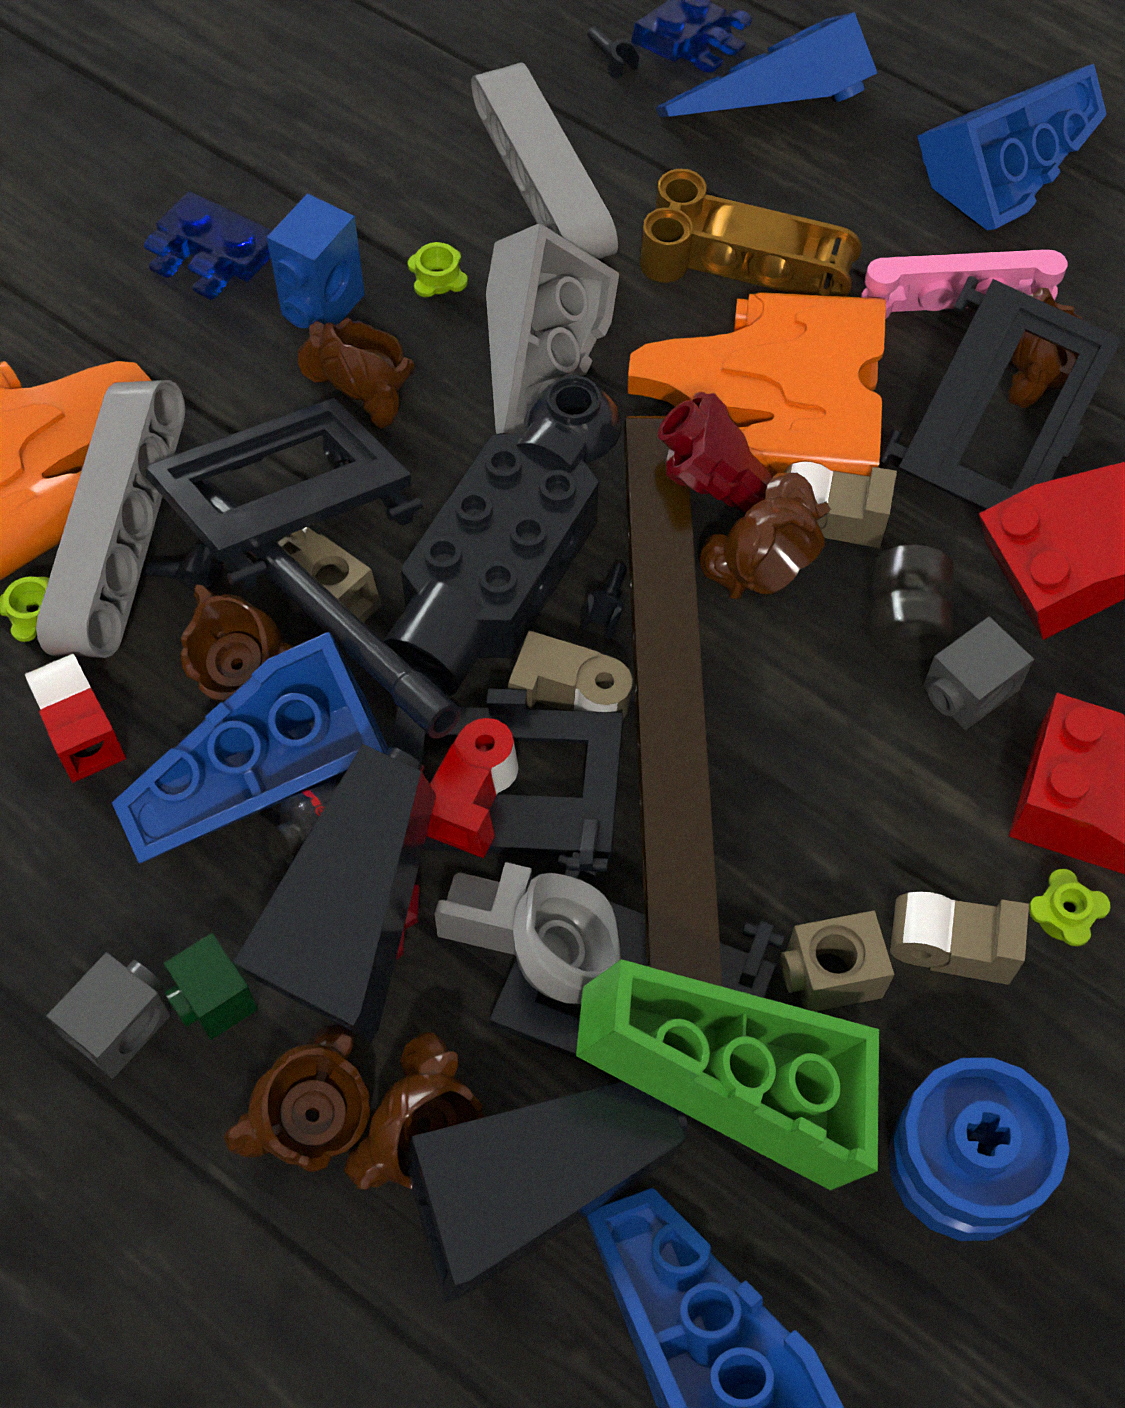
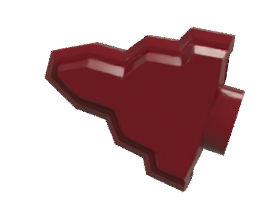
M698 392L690 401L677 405L669 412L658 429V438L669 447L666 461V476L679 486H688L700 494H709L713 498L722 500L729 507L741 512H747L755 504L765 499L766 488L773 477L751 454L745 435L729 418L727 406L715 393L706 394L705 392Z

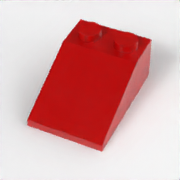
M1125 462L1033 485L979 513L986 544L1042 640L1125 599Z
M1056 693L1038 728L1008 837L1125 875L1124 714Z

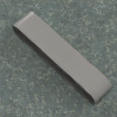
M521 62L473 76L471 78V88L477 112L537 224L544 225L596 259L616 254L618 251V238L613 219L526 65Z
M170 380L117 382L109 386L104 395L38 614L36 625L37 639L41 648L47 654L53 656L74 654L75 657L106 658L112 656L120 646L163 497L146 478L145 466L174 456L184 423L185 401L179 387Z

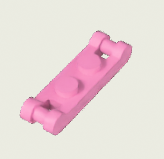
M1055 250L879 258L870 262L865 277L867 288L862 292L861 298L885 299V319L889 317L891 312L953 309L968 277L973 276L979 280L975 290L984 295L992 280L995 279L1027 295L1035 293L1038 288H1049L1055 301L1058 294L1056 285L1061 283L1068 264L1065 256Z

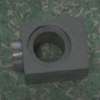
M989 616L934 656L923 688L928 692L929 698L937 710L946 716H952L967 730L1020 690L1034 658Z
M106 952L46 1016L64 1040L113 1079L166 1022L170 1014L159 996L164 986L152 972L136 960H133L125 967Z

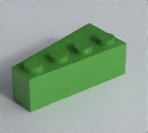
M622 959L583 986L577 1057L829 1190L878 1171L879 1029Z

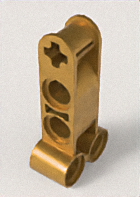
M689 169L670 170L663 174L658 181L656 209L647 215L643 226L640 267L649 279L662 283L674 282L682 278L689 268L792 294L846 297L852 287V280L849 276L852 263L858 260L862 252V242L851 230L833 224L706 195L707 185L704 179L698 173ZM840 239L841 243L836 256L832 254L835 240ZM827 273L833 274L829 288L824 289L823 286Z

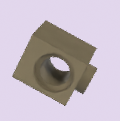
M875 910L794 926L786 952H781L780 955L782 975L788 992H798L802 1008L814 1012L881 999L884 997L894 977V971ZM823 954L835 955L845 962L849 971L840 974L831 973L818 963L816 957Z

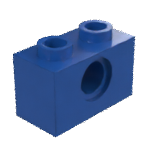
M307 193L267 236L281 314L296 327L309 329V326L315 321L321 322L324 325L328 322L337 325L361 300L365 292L355 216Z

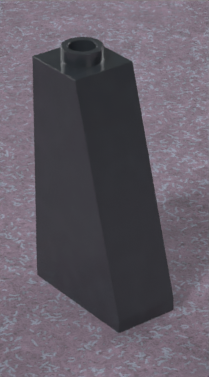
M362 744L233 963L255 981L372 1042L379 1030L436 794L422 773L425 768L424 765L416 758L397 748L389 747L386 754Z
M622 1081L412 1136L404 1157V1163L444 1304L463 1298L667 1164L686 1140L684 1136L687 1131L686 1114Z

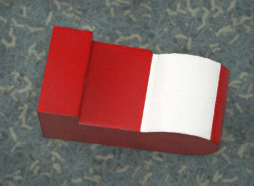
M74 654L25 674L41 709L39 713L48 731V735L72 783L126 759L115 732ZM103 741L99 751L89 757H76L73 755Z
M477 719L467 724L458 734L430 783L436 794V799L426 836L484 859L495 837L489 809L497 794L510 787L514 782L519 769L513 735L507 725L496 719Z

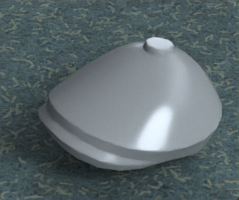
M556 873L540 874L531 880L528 891L521 897L514 916V947L519 968L529 984L543 995L564 1003L581 1004L583 986L621 959V948L613 908L604 894L582 880Z

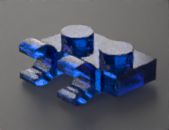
M668 0L635 22L631 42L673 62L683 57L694 63L697 68L704 72H714L722 65L723 59L711 54L708 49V43L718 47L726 54L736 55L745 48L746 42L734 37L731 32V26L743 30L751 24L753 18L747 12L739 9L732 10L725 15L726 9L711 3L710 0Z
M189 191L156 223L157 230L151 233L144 243L146 250L157 255L149 263V270L166 278L171 277L190 254L195 256L189 264V271L201 276V278L193 285V291L213 300L222 292L233 276L248 282L271 258L267 236L272 230Z

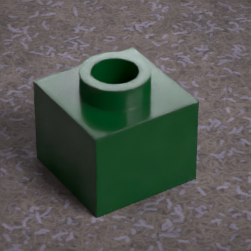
M213 933L164 962L175 986L165 991L164 994L186 1028L198 1020L209 1039L212 1040L258 1010L249 987Z

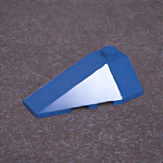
M855 12L824 19L767 48L769 51L768 55L765 52L751 59L744 60L728 70L730 74L722 78L720 75L711 78L655 108L659 117H670L829 97L834 95L836 102H839L863 91L865 87L862 81L878 72Z
M1095 65L1084 66L918 135L923 162L926 166L932 189L987 231L997 229L1028 213L1037 202L1034 196L1044 184L1055 180L1061 172L1058 168L1061 162L1070 152L1080 149L1107 115Z
M330 632L267 659L224 703L218 704L205 716L206 719L175 748L168 750L112 802L139 864L293 798L302 791L316 788L343 776L362 744L386 754L388 750L387 744L365 695Z
M654 1188L604 1205L586 1216L657 1408H844L814 1348L796 1330L790 1333L763 1306V1297L746 1280L740 1283L711 1254L710 1244Z

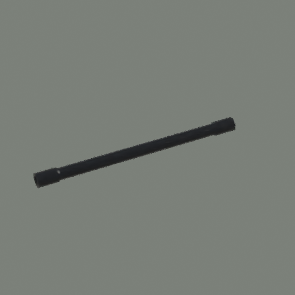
M177 449L175 451L174 456L180 454V452ZM208 478L193 483L219 514L238 507ZM275 540L243 553L253 563L263 560L267 567V571L264 574L326 633L330 632L334 640L392 695L394 702L430 737L441 738L454 729L460 719V708L424 674L413 670Z

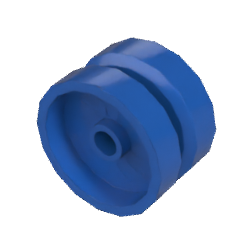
M960 1058L933 1070L913 1093L907 1106L896 1120L888 1146L891 1180L905 1207L930 1230L958 1241H991L1021 1226L1061 1183L1070 1152L1065 1118L1050 1092L1024 1069L995 1058Z

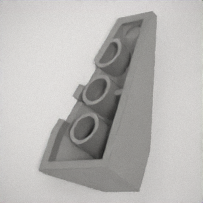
M540 223L494 243L486 288L496 435L524 434V419L529 406L545 388L564 376L586 375L592 363L589 354L596 340L606 335L612 323L619 272Z

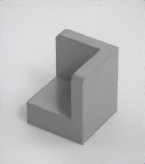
M505 862L500 882L464 873L455 874L447 900H439L434 913L438 937L515 955L513 936L514 916L521 897L528 891L532 880V868Z

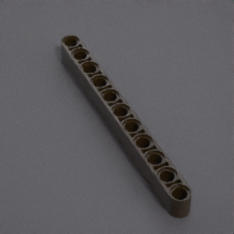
M625 416L624 463L646 963L651 968L723 987L690 487L679 486L666 476V461L669 447L658 438V429L666 416Z

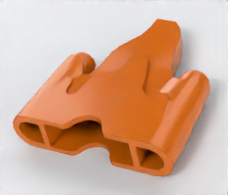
M762 292L749 294L748 299L737 298L734 332L709 337L679 338L653 342L633 351L630 354L627 393L666 401L675 407L685 401H690L698 392H705L706 394L715 393L727 406L729 418L745 435L751 454L770 472L772 477L777 473H784L788 466L798 462H814L823 465L831 471L870 477L872 468H879L882 398L873 391L876 389L878 380V361L882 358L884 352L886 301L881 298Z
M5 361L0 363V581L60 544L102 401L108 387L117 382L151 381L137 363L115 361L91 367L62 379L31 388H22L12 368Z

